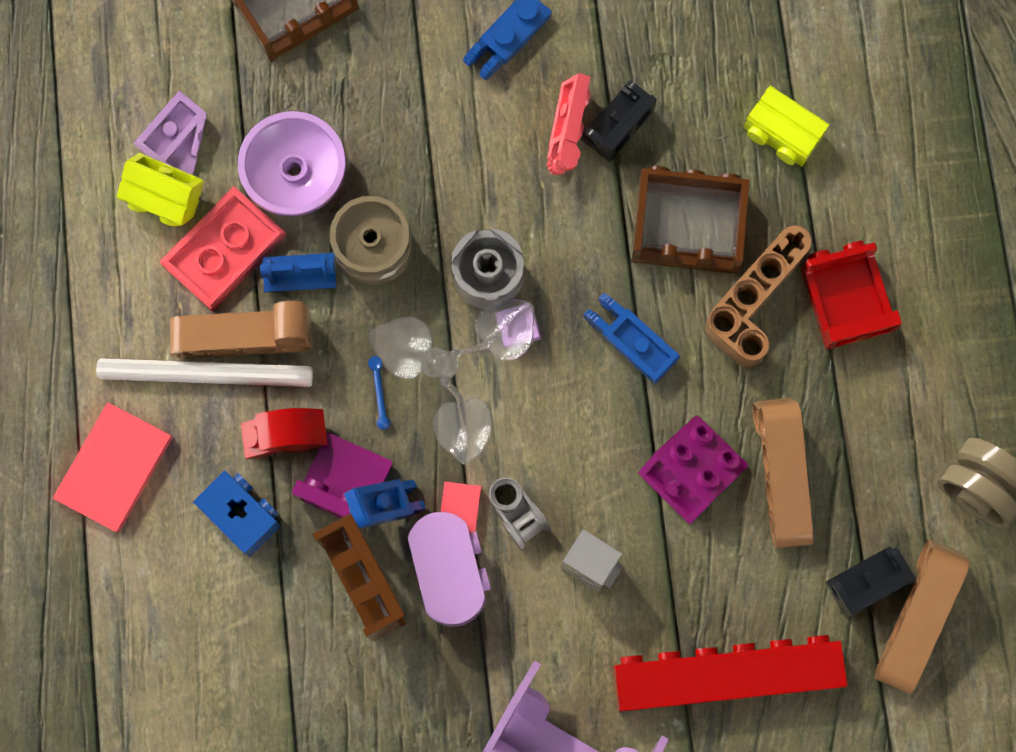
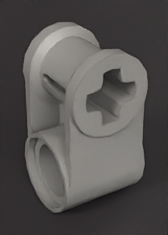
M500 478L491 485L489 491L490 505L520 550L526 547L525 543L541 531L548 532L551 530V526L544 515L531 502L517 481L511 478ZM503 486L512 488L516 494V500L510 505L499 504L495 498V492L498 488ZM531 521L534 522L533 524L525 528L523 531H520L522 527H524Z

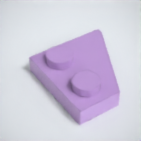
M178 91L136 139L133 145L144 155L193 175L207 120V113L181 91Z

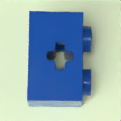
M224 470L193 503L245 555L251 557L281 527L274 519L279 513L264 498L258 503L249 494L253 487L239 473L232 477ZM237 504L241 507L245 506L244 510L247 515L243 519L235 516L236 512L233 508Z

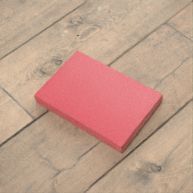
M233 186L159 263L213 312L263 260V257H266L287 235L284 230Z
M107 402L52 499L119 534L173 437Z

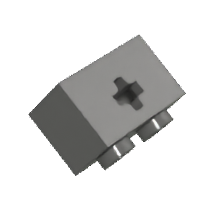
M583 529L564 558L561 569L599 592L603 585L610 589L623 568V565L618 563L622 553Z

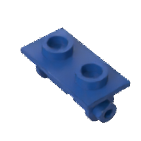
M334 253L263 257V264H260L261 278L264 279V293L336 288Z

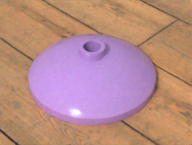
M297 111L277 113L260 121L245 137L238 155L239 178L248 196L264 210L282 216L305 215L323 207L339 190L346 170L344 148L336 132L322 119ZM293 167L301 169V172L296 176L289 175V171Z

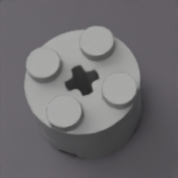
M499 229L476 230L466 234L457 243L453 251L451 263L453 282L459 295L470 305L493 311L511 302L520 292L524 281V257L520 245L508 233ZM491 265H494L495 272L488 271L486 274L482 272V266L489 268Z

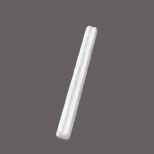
M101 358L98 360L96 368L97 376L105 380L310 387L313 383V369L310 366Z

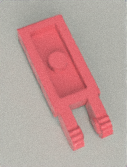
M579 73L562 82L549 142L548 161L546 162V167H548L550 174L552 173L557 176L564 174L565 171L575 169L574 167H577V163H579L578 159L581 152L576 143L583 134V112L591 96V92L588 90L591 77Z

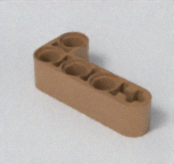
M789 226L778 235L712 309L705 323V333L710 341L743 367L751 368L761 363L769 349L768 337L750 319L798 267L811 247L812 240L810 234L801 226ZM796 242L799 245L798 248L795 247L785 259L782 256L788 244ZM766 265L774 267L777 270L778 277L774 279L765 277L761 272V267ZM742 291L749 292L753 295L755 303L744 305L738 300L737 294ZM720 317L726 318L731 323L732 329L727 332L720 331L714 326L713 321ZM744 341L756 343L759 347V354L754 356L746 354L742 350L741 344Z
M301 301L275 303L273 311L187 315L170 318V356L176 358L293 353L312 349L311 312L307 304Z
M791 397L753 402L754 425L757 434L761 437L769 524L773 547L778 549L813 544V526L800 406Z
M927 540L916 565L917 579L912 586L883 651L874 679L908 694L913 693L967 575L970 563L964 553L933 540Z

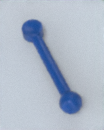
M373 356L369 359L368 366L373 371L379 412L377 427L381 430H387L391 425V421L386 417L380 374L383 363L380 357Z

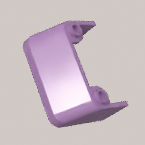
M537 661L533 662L483 752H599L545 720L550 712L549 703L540 692L529 687L541 666ZM661 736L652 752H663L669 739ZM623 747L617 749L615 752L639 751L633 748Z

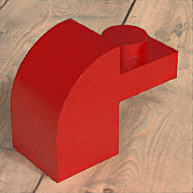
M287 408L255 414L256 419L241 423L245 459L256 460L279 452L303 453L328 445L323 409Z

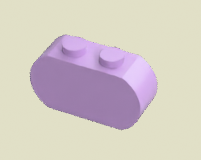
M448 512L428 514L415 523L408 536L425 610L439 624L451 627L462 626L471 622L480 614L486 602L484 591L491 589L486 568L478 569L475 554L482 553L477 532L469 533L466 522L454 514Z

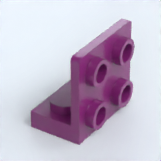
M696 415L653 454L638 474L678 514L691 524L748 467V464L706 422Z
M327 433L328 445L319 448L304 481L302 482L297 479L291 494L297 500L341 519L350 514L344 493L356 487L385 482L393 463L383 456L331 433Z

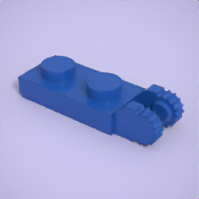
M515 0L479 38V41L472 46L465 55L463 62L470 67L488 50L494 56L484 64L479 75L485 81L490 79L551 18L552 11L539 0Z
M603 293L598 298V301L605 310L617 319L609 326L591 309H588L583 314V317L594 329L602 334V337L656 385L677 363L681 356L628 308L624 309L612 297Z
M398 479L356 487L344 493L349 511L359 529L401 520L426 509L423 500L409 502L407 494L417 488L414 479L402 482Z

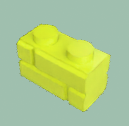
M770 85L748 115L743 128L748 131L747 136L753 142L759 145H765L766 143L777 150L776 154L783 162L789 165L797 163L802 167L824 137L830 124Z
M138 153L126 161L116 197L127 202L128 208L140 213L148 211L160 216L159 220L166 225L182 226L191 220L196 213L204 180L142 153Z

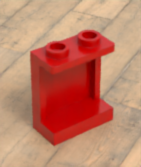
M862 240L855 241L843 246V251L831 254L829 250L817 251L808 256L809 259L805 261L801 268L826 350L893 333L902 324L898 310L892 311L874 255L877 251L875 242L864 244Z

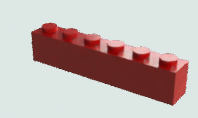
M829 635L807 637V644L793 646L792 639L769 641L770 648L759 650L755 649V643L732 645L733 652L718 654L717 647L695 649L696 656L681 658L680 651L658 653L657 661L643 662V655L620 657L621 664L613 666L618 712L847 687L841 641L830 642Z

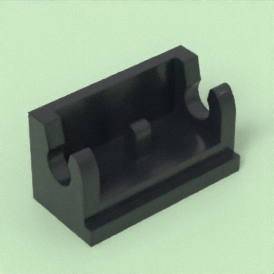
M629 80L590 127L583 132L580 139L607 161L611 162L655 111L657 99Z
M889 546L825 583L843 615L847 618L915 581L917 578L910 570L900 551L896 547L892 549Z

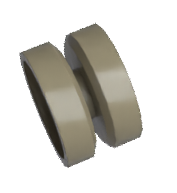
M361 196L347 202L336 212L330 226V243L340 269L351 280L364 285H382L396 279L406 269L412 256L410 228L404 213L392 201L379 196ZM371 239H376L375 242L370 243Z
M969 438L956 454L959 465L951 464L947 467L938 480L939 488L948 498L969 514L990 525L1006 529L1010 527L1016 518V458L992 443L978 438Z

